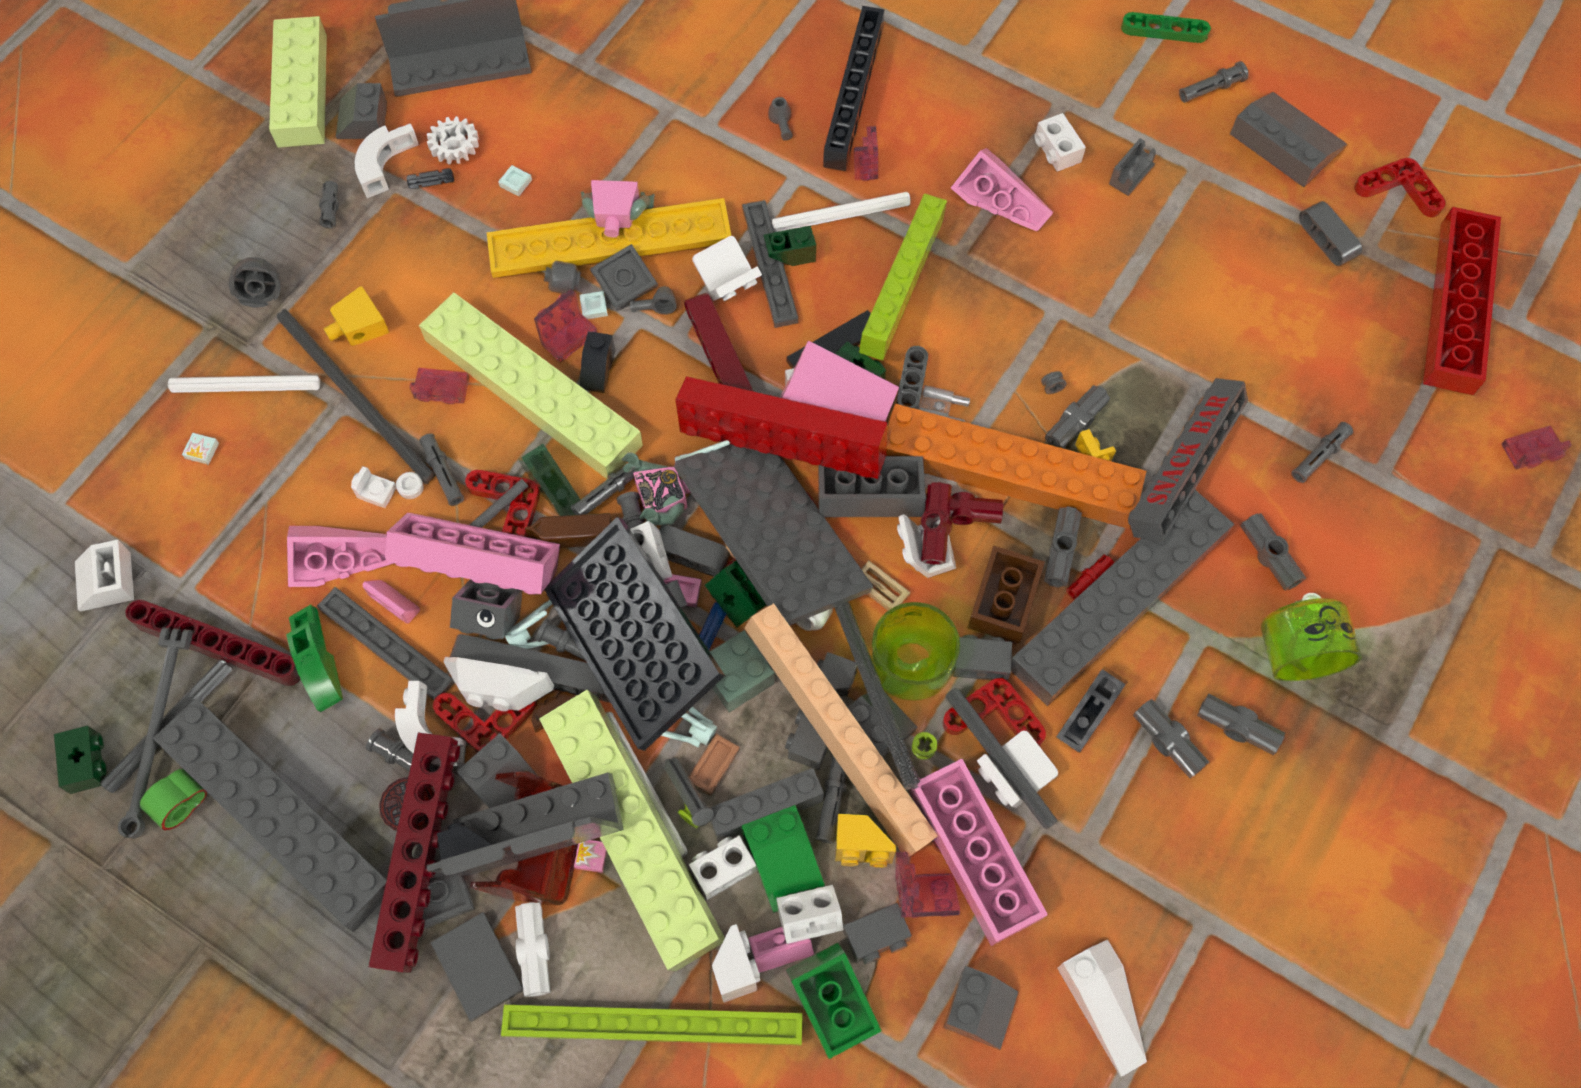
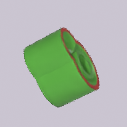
M178 769L168 777L153 784L146 791L140 801V808L163 830H171L182 824L206 798L207 791L184 769Z

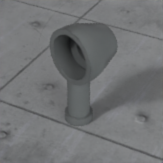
M777 97L773 99L769 107L768 117L771 122L779 124L782 140H790L793 136L788 125V121L791 118V109L784 98Z
M663 286L657 289L653 299L630 300V309L632 313L639 310L653 309L656 313L667 315L676 310V298L671 288Z

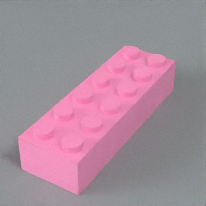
M407 513L387 531L385 561L395 563L400 567L411 566L420 568L424 572L444 573L451 578L463 577L472 579L475 583H491L503 589L514 588L523 590L527 594H541L557 573L560 544Z
M963 759L920 779L921 782L918 783V788L909 789L914 803L938 835L934 840L991 946L1031 926L1048 915Z

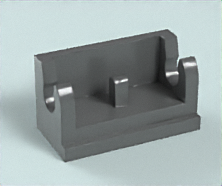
M1141 138L1114 167L1109 185L1127 196L1133 192L1155 165L1153 161L1156 150L1153 148L1149 154L1144 151L1145 141Z

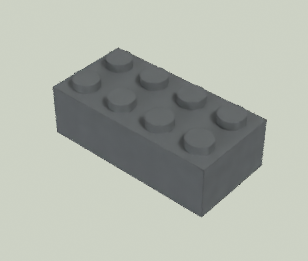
M886 456L878 479L862 477L858 474L837 471L833 468L818 465L819 514H822L824 517H899L903 514L907 517H922L926 501L923 456Z

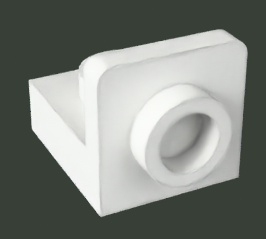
M364 466L359 473L354 475L351 488L358 499L382 508H386L396 490L395 482L371 474L370 470Z

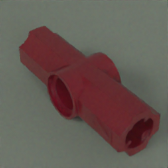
M932 482L927 487L926 510L921 518V525L924 529L921 562L924 564L942 565L946 563L948 535L952 530V522L949 519L952 492L950 484ZM940 519V524L933 528L935 521Z
M957 492L951 496L949 519L952 523L956 525H970L973 522L1001 524L1003 500L975 498L973 494L968 492Z

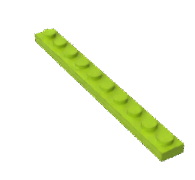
M504 1005L501 1036L802 1046V1013Z

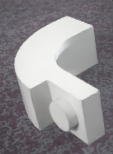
M411 123L388 132L386 126H382L369 134L359 146L355 156V171L367 198L389 190L382 173L387 160L400 152L419 145Z
M408 681V688L404 690L403 694L406 709L395 708V722L398 733L403 743L412 753H414L418 732L432 734L425 721L427 685L420 681ZM452 737L458 741L460 746V756L458 761L454 762L453 769H460L465 763L466 741L461 738ZM437 758L431 764L440 767L441 761Z

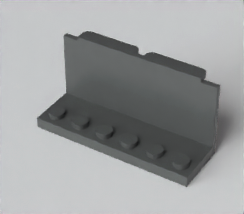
M412 0L391 4L388 6V14L375 16L389 58L393 89L396 97L531 73L516 0H448L444 2L440 0Z
M607 772L453 819V824L465 823V826L477 828L498 843L427 865V871L444 873L445 875L470 876L624 830L613 774Z

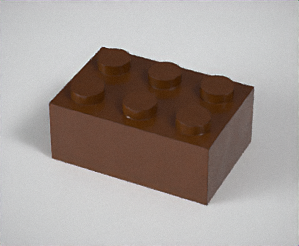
M993 546L967 628L1019 644L1026 627L1045 561Z

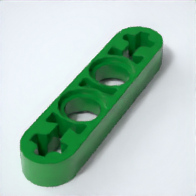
M1129 12L1124 15L1121 30L1130 36L1203 43L1207 40L1211 27L1208 22L1200 19ZM1149 24H1157L1160 28L1153 29ZM1178 26L1182 31H1174L1171 27Z

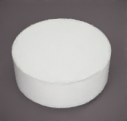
M407 472L399 476L396 481V488L403 498L414 499L423 492L424 484L418 474Z

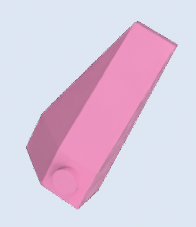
M987 148L980 150L951 187L967 203L986 209L995 215L998 214L1008 218L1017 224L1038 231L1054 213L1014 172Z
M289 526L287 535L288 587H317L324 585L325 582L330 580L347 578L350 574L364 570L370 571L394 564L385 561L387 534L321 526Z

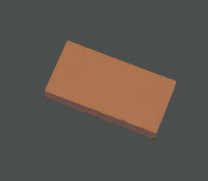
M715 734L689 775L694 786L711 796L739 752L740 747Z

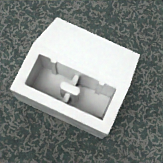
M119 540L91 545L75 561L77 606L79 611L134 600L131 553Z
M737 924L730 927L712 964L724 1003L757 991L756 982L760 981V974L755 960L749 961L747 954L751 953L745 930L739 932Z

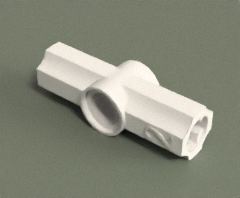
M541 903L521 904L515 907L518 931L516 954L522 970L524 996L536 997L551 993L547 960L550 959L547 935L544 934Z

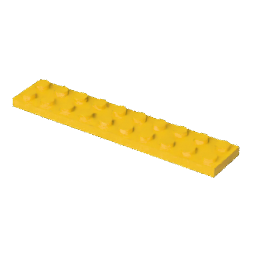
M724 198L645 209L637 219L633 220L631 227L619 228V235L617 237L606 236L604 234L605 227H598L596 220L591 217L486 232L493 278L544 271L546 267L551 268L552 263L556 260L572 263L576 266L598 263L631 244L639 256L712 246L731 236Z

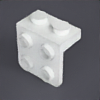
M729 236L695 254L692 258L714 301L721 297L725 301L735 296V289L743 286L744 290L757 284L756 278L762 275L758 266L751 269L737 240L733 236Z
M905 514L899 516L900 524L897 525L899 536L904 541L905 548L902 549V553L907 564L912 565L916 571H919L927 578L956 569L949 535L946 563L942 565L924 564L921 562L924 534L922 525H916ZM940 519L935 521L933 528L940 524Z
M1021 731L1002 746L1036 792L1058 776V769L1027 731ZM984 754L977 760L981 766L978 769L979 773L987 783L992 781L998 788L995 794L1005 806L1010 804L1011 807L1017 808L1024 803L989 755Z

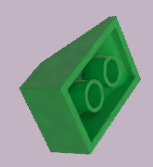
M796 805L742 825L744 839L756 864L759 878L773 913L778 912L776 898L825 887Z
M839 943L786 969L828 1059L882 1031L849 960Z

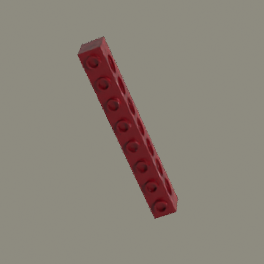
M420 732L417 734L368 966L370 968L411 973L412 967H415L418 962L419 950L416 947L418 937L423 935L425 920L422 919L424 907L429 905L431 890L428 889L430 878H433L436 873L428 872L427 865L437 863L434 860L436 849H439L437 833L442 832L440 831L442 819L445 820L448 814L449 804L446 800L448 791H451L454 785L453 765L460 756L458 741L452 737ZM439 758L441 761L440 768L435 772H431V762ZM434 787L435 794L433 798L425 801L424 793L426 789ZM427 815L429 823L425 829L420 830L418 821L422 816ZM417 844H421L423 848L422 855L414 859L412 850ZM411 873H414L417 881L414 887L409 889L406 885V879ZM407 902L411 910L410 914L403 919L400 915V908ZM401 932L404 935V943L400 948H396L394 937L397 933Z

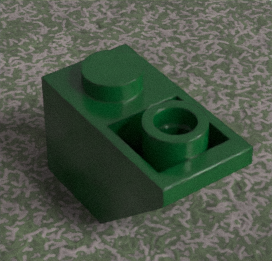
M811 225L763 234L770 258L790 266L816 262V242Z

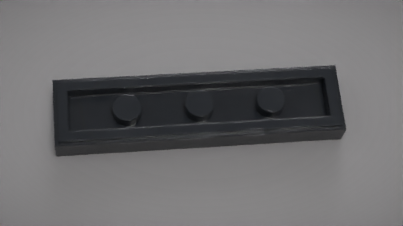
M869 310L861 313L812 343L834 354L847 341L853 346L860 345L863 330L871 313ZM805 346L786 357V362L792 369L795 368Z

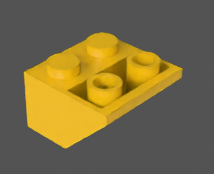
M838 814L835 861H841L843 866H858V862L870 863V866L875 868H885L887 864H892L896 845L868 815Z

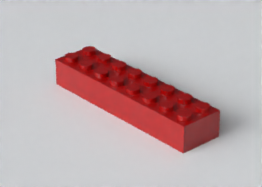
M1452 206L1441 223L1423 379L1424 385L1474 395L1486 381L1501 226L1500 216Z
M688 376L685 377L675 399L680 432L689 436H698L714 442L728 440L731 445L739 448L753 449L765 454L770 453L786 459H795L812 465L825 466L837 471H846L862 477L875 479L879 478L887 455L888 422Z

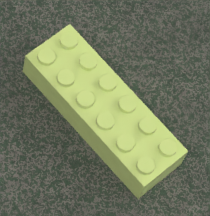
M320 16L277 19L273 22L269 130L277 147L325 144L327 34Z

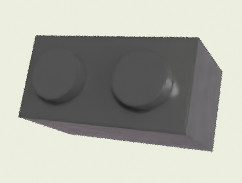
M974 635L957 637L954 651L953 677L983 680L1003 678L1008 681L1011 674L1012 642H1006L1003 638L997 637L990 638L989 640L978 639Z
M898 903L843 926V933L856 963L863 961L865 965L880 959L879 953L889 949L891 953H895L908 946L906 942L910 941L912 937Z

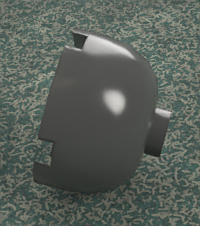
M248 257L240 260L232 268L229 276L230 294L234 295L239 299V303L252 308L267 306V302L273 299L275 301L281 291L279 274L275 267L265 259Z

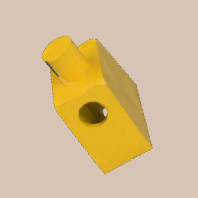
M362 286L331 307L330 312L335 322L323 328L330 341L344 335L351 346L389 333L384 319Z

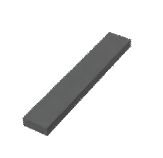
M766 201L742 204L756 262L762 274L761 280L774 328L797 324L798 315L782 262L770 258L766 249L763 234L774 233Z
M334 587L316 606L322 613L408 681H420L427 685L426 695L432 700H435L438 695L446 693L455 683L449 675L338 588Z

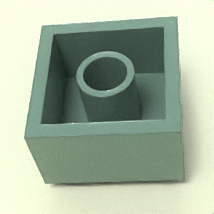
M745 631L710 651L725 674V677L713 687V690L729 713L775 684L774 672Z

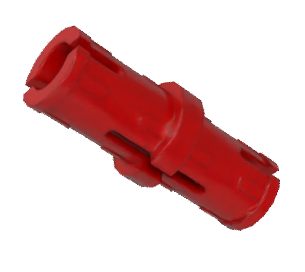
M1103 554L1090 568H1085L1081 572V576L1066 589L1068 595L1073 600L1076 599L1114 564V561L1109 556Z

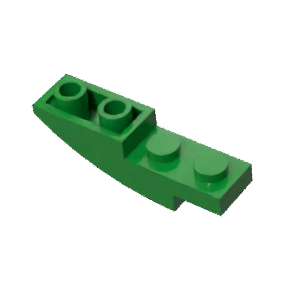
M310 604L289 617L291 632L287 633L286 637L300 679L317 711L322 712L343 700L334 655L326 650L318 609Z

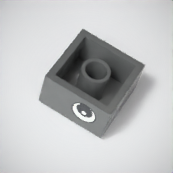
M470 579L452 598L450 628L458 629L466 634H482L489 639H503L520 618L523 590L514 588L503 589L495 584L475 583Z

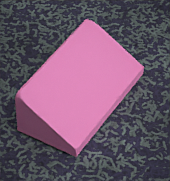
M382 580L365 581L362 584L372 599L405 623L409 624L420 612V608Z
M782 927L748 938L759 973L810 957L814 954L810 939L787 944Z

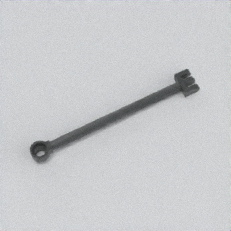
M163 627L160 633L158 645L167 648L130 809L118 824V832L126 838H138L145 830L140 801L146 793L157 742L153 738L161 729L179 649L189 650L192 639L191 630L185 629L182 632L181 629L174 628L171 633L170 628ZM137 823V829L132 833L131 826Z

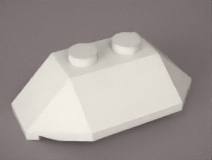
M445 657L443 661L467 703L475 707L487 705L493 706L500 711H508V709L519 711L551 692L554 688L553 682L545 672H535L525 668L458 657Z

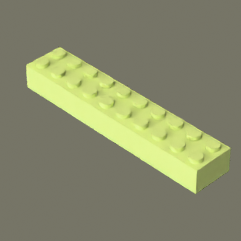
M456 293L450 295L419 325L427 343L606 479H608L607 476L609 474H615L627 463L622 461V458L627 453L632 452L635 454L643 446L641 432Z
M586 690L539 718L572 783L607 772L613 774L624 830L602 836L600 839L667 970L678 971L721 945L725 937L598 697Z

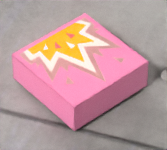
M593 840L579 843L574 868L603 873L607 856L604 844Z

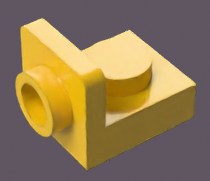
M1090 429L1080 432L1075 443L1079 453L1112 461L1116 452L1114 446L1100 450V443L1096 437H1093Z

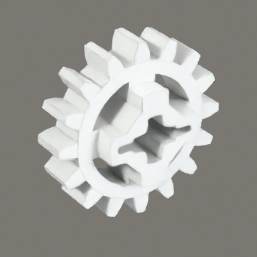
M457 116L454 118V121H450V118L446 117V122L442 123L438 120V127H430L432 133H427V144L432 156H437L439 162L446 159L448 164H451L452 160H456L457 164H460L461 158L469 160L468 154L475 155L474 148L479 147V137L473 123L468 124L467 119L460 122Z

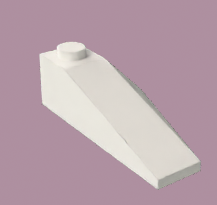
M1105 940L1063 962L1057 969L1119 1076L1122 1077L1146 1063L1147 1060L1124 966L1109 941Z

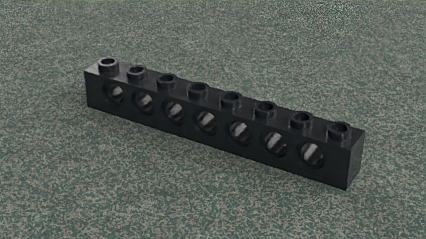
M862 6L824 147L823 167L841 171H846L883 31L885 9Z

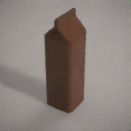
M610 513L548 516L539 518L531 527H525L528 538L560 544L559 548L587 547L612 522Z

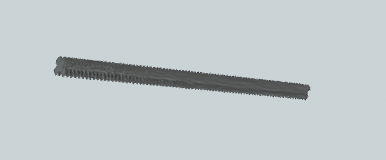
M282 309L280 313H277L276 318H278L284 328L288 330L336 386L342 390L345 396L355 404L354 406L381 433L380 435L398 452L397 454L415 471L414 473L420 476L424 484H428L435 477L433 475L434 472L430 470L431 468L424 464L423 459L411 449V446L409 447V444L407 445V442L403 440L404 438H401L402 436L392 428V425L390 426L385 417L371 405L372 403L367 401L366 396L347 378L348 376H345L346 374L336 366L337 364H334L335 362L327 356L328 354H325L326 352L318 346L319 344H316L317 342L309 336L310 334H307L308 332L300 326L301 324L293 318L292 314L286 309Z
M846 602L834 608L904 788L906 790L916 789L921 781L918 780L919 777H916L918 776V774H915L917 771H914L915 767L912 764L911 756L908 755L907 746H904L906 744L903 743L905 741L902 740L901 731H898L900 728H897L898 725H896L894 713H891L893 712L890 710L892 708L889 707V701H887L886 693L882 684H880L881 681H879L880 678H878L877 670L873 661H871L872 658H870L869 650L865 647L867 645L864 644V638L862 633H860L861 630H859L860 628L850 603Z

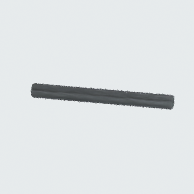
M221 659L218 660L163 717L160 731L195 698L202 702L231 672L232 668ZM146 736L101 781L102 787L107 791L114 793L140 766Z
M957 688L949 691L946 694L947 700L1043 828L1049 829L1057 822L1056 817L967 699Z

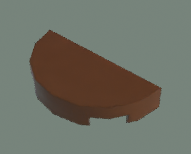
M555 690L541 697L536 703L531 718L535 732L544 728L539 718L577 695Z

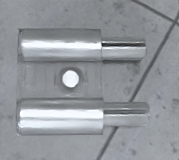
M924 385L918 410L965 422L964 419L950 417L949 412L951 403L968 407L970 398L954 395V391Z

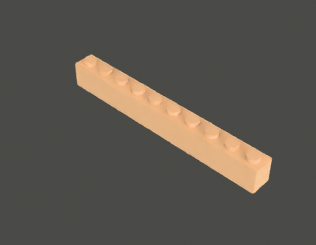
M774 603L753 615L745 626V630L905 859L938 837Z

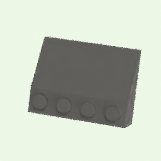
M1274 92L1248 105L1237 116L1230 135L1303 187L1347 146V143Z

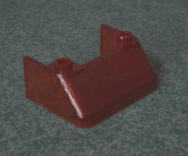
M528 771L498 773L495 777L498 781L516 787L514 801L563 786ZM578 844L518 861L517 870L504 869L497 875L496 881L471 882L470 888L505 899L541 903L544 905H561L569 896Z

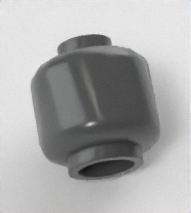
M556 260L552 263L551 268L546 267L544 281L549 282L548 288L550 291L571 295L574 290H578L581 271H577L575 264Z

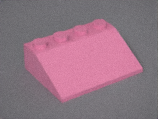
M808 341L780 398L886 421L899 387Z

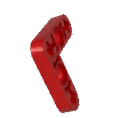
M1402 158L1363 173L1354 185L1355 192L1359 196L1366 198L1402 185L1419 210L1425 216L1431 218L1440 215L1446 205V201L1418 162L1412 158ZM1381 175H1390L1392 181L1384 180ZM1414 184L1422 185L1425 191L1417 190Z
M473 470L468 473L465 483L469 492L475 496L498 500L506 493L496 491L497 485L502 482L508 483L510 488L521 479L528 484L529 487L523 492H527L528 488H531L533 493L528 494L527 504L524 503L525 497L523 492L510 502L502 529L503 533L514 535V527H516V534L518 536L528 538L525 527H531L540 499L537 483L530 479L484 470ZM479 479H482L483 483H479L478 486L475 487L473 482H477ZM519 510H524L528 513L527 517L522 521L514 519V514Z
M1003 678L993 679L966 697L969 703L979 700L984 704L985 710L977 713L981 719H984L996 710L1015 736L1021 731L1029 733L1028 728L1031 732L1037 731L1039 733L1036 743L1039 746L1043 744L1046 737L1044 726L1007 680ZM995 686H996L997 689H1001V688L1005 689V691H1004V693H1003V697H1004L1007 701H1008L1010 698L1013 699V700L1009 701V702L1005 705V707H1002V705H1003V703H1004V701H1005V700L1003 699V697H1002L1000 694H998V695H996V696L993 694V692H994V690H995ZM953 707L945 713L942 724L948 734L959 735L969 729L962 719L959 724L960 727L956 724L952 726L949 724L951 716L955 719L960 717ZM1011 707H1018L1022 710L1023 717L1019 720H1014L1009 716L1008 710ZM1027 719L1030 721L1027 724V728L1023 726L1022 729H1019V726L1023 725Z
M451 693L438 695L433 702V709L444 723L473 749L479 752L486 746L485 744L481 746L480 738H489L491 741L497 736L496 733L493 734L490 729L491 726H494L495 730L507 740L533 713L537 700L519 710L520 715L518 717L511 709H508V711L496 710L485 722ZM442 703H450L457 714L453 717L448 710H443ZM502 715H510L513 718L511 725L506 728L498 726V719ZM463 718H472L473 726L469 730L459 729V722Z

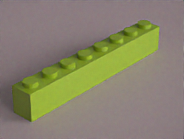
M924 193L863 330L859 353L879 360L884 359L943 222L947 200Z

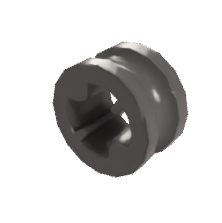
M1060 371L1051 372L1041 379L1042 385L1045 386L1046 394L1057 393L1067 385Z

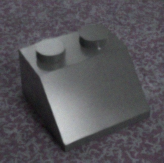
M357 83L340 99L336 130L337 139H365L373 131L385 126L387 100L381 83Z
M867 693L852 703L848 709L880 755L885 757L890 752V749ZM885 694L888 699L887 701H889L888 704H890L889 707L892 708L890 710L893 711L891 713H894L893 716H895L897 728H900L898 731H901L900 734H902L901 737L904 740L917 729V726Z
M500 733L457 771L461 779L488 808L522 799L542 781L518 751Z
M965 966L961 972L943 1028L1001 1050L1018 991L994 976Z

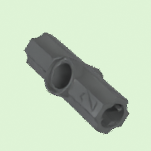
M1093 385L1077 403L1075 401L1072 402L1063 412L1060 420L1045 435L1048 445L1064 449L1080 432L1087 430L1095 416L1109 402L1110 397L1107 391L1101 386Z
M1068 506L1059 508L1044 582L1048 583L1049 586L1059 588L1062 586L1066 587L1068 584L1082 514L1076 508ZM1058 544L1066 545L1068 550L1060 549Z
M1257 513L1242 522L1240 527L1258 551L1257 558L1263 566L1269 567L1285 591L1296 587L1306 579L1289 554L1287 541L1275 534L1261 513ZM1269 549L1274 550L1277 555L1271 553Z
M1209 693L1197 714L1198 717L1223 729L1224 734L1232 740L1241 743L1248 742L1272 755L1277 752L1284 739L1285 732L1259 720L1254 711L1243 706L1234 707Z
M1152 699L1143 704L1133 714L1142 727L1152 736V742L1157 750L1166 757L1170 756L1190 779L1209 763L1207 758L1190 741L1189 733L1178 721H1172Z

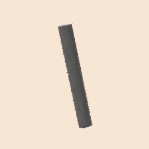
M523 479L519 480L469 525L482 528L529 487Z

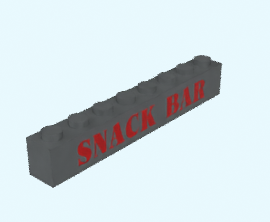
M1215 378L1210 388H1207L1204 398L1196 406L1191 419L1186 422L1181 435L1174 441L1171 451L1164 457L1158 472L1153 475L1148 488L1141 494L1138 504L1129 514L1128 523L1131 526L1134 537L1164 542L1248 402L1244 381Z

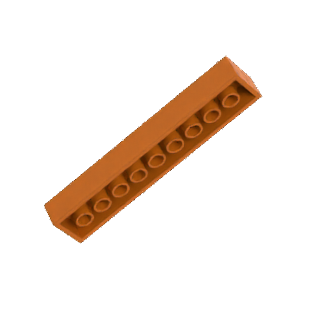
M899 404L894 405L887 428L886 456H923L925 474L1057 510L1067 506L1076 508L1082 513L1081 516L1127 529L1131 527L1128 523L1129 514L1140 500L1146 471Z

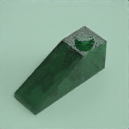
M540 444L518 458L530 479L538 485L539 491L558 516L575 515L571 510V506L581 499L545 445Z

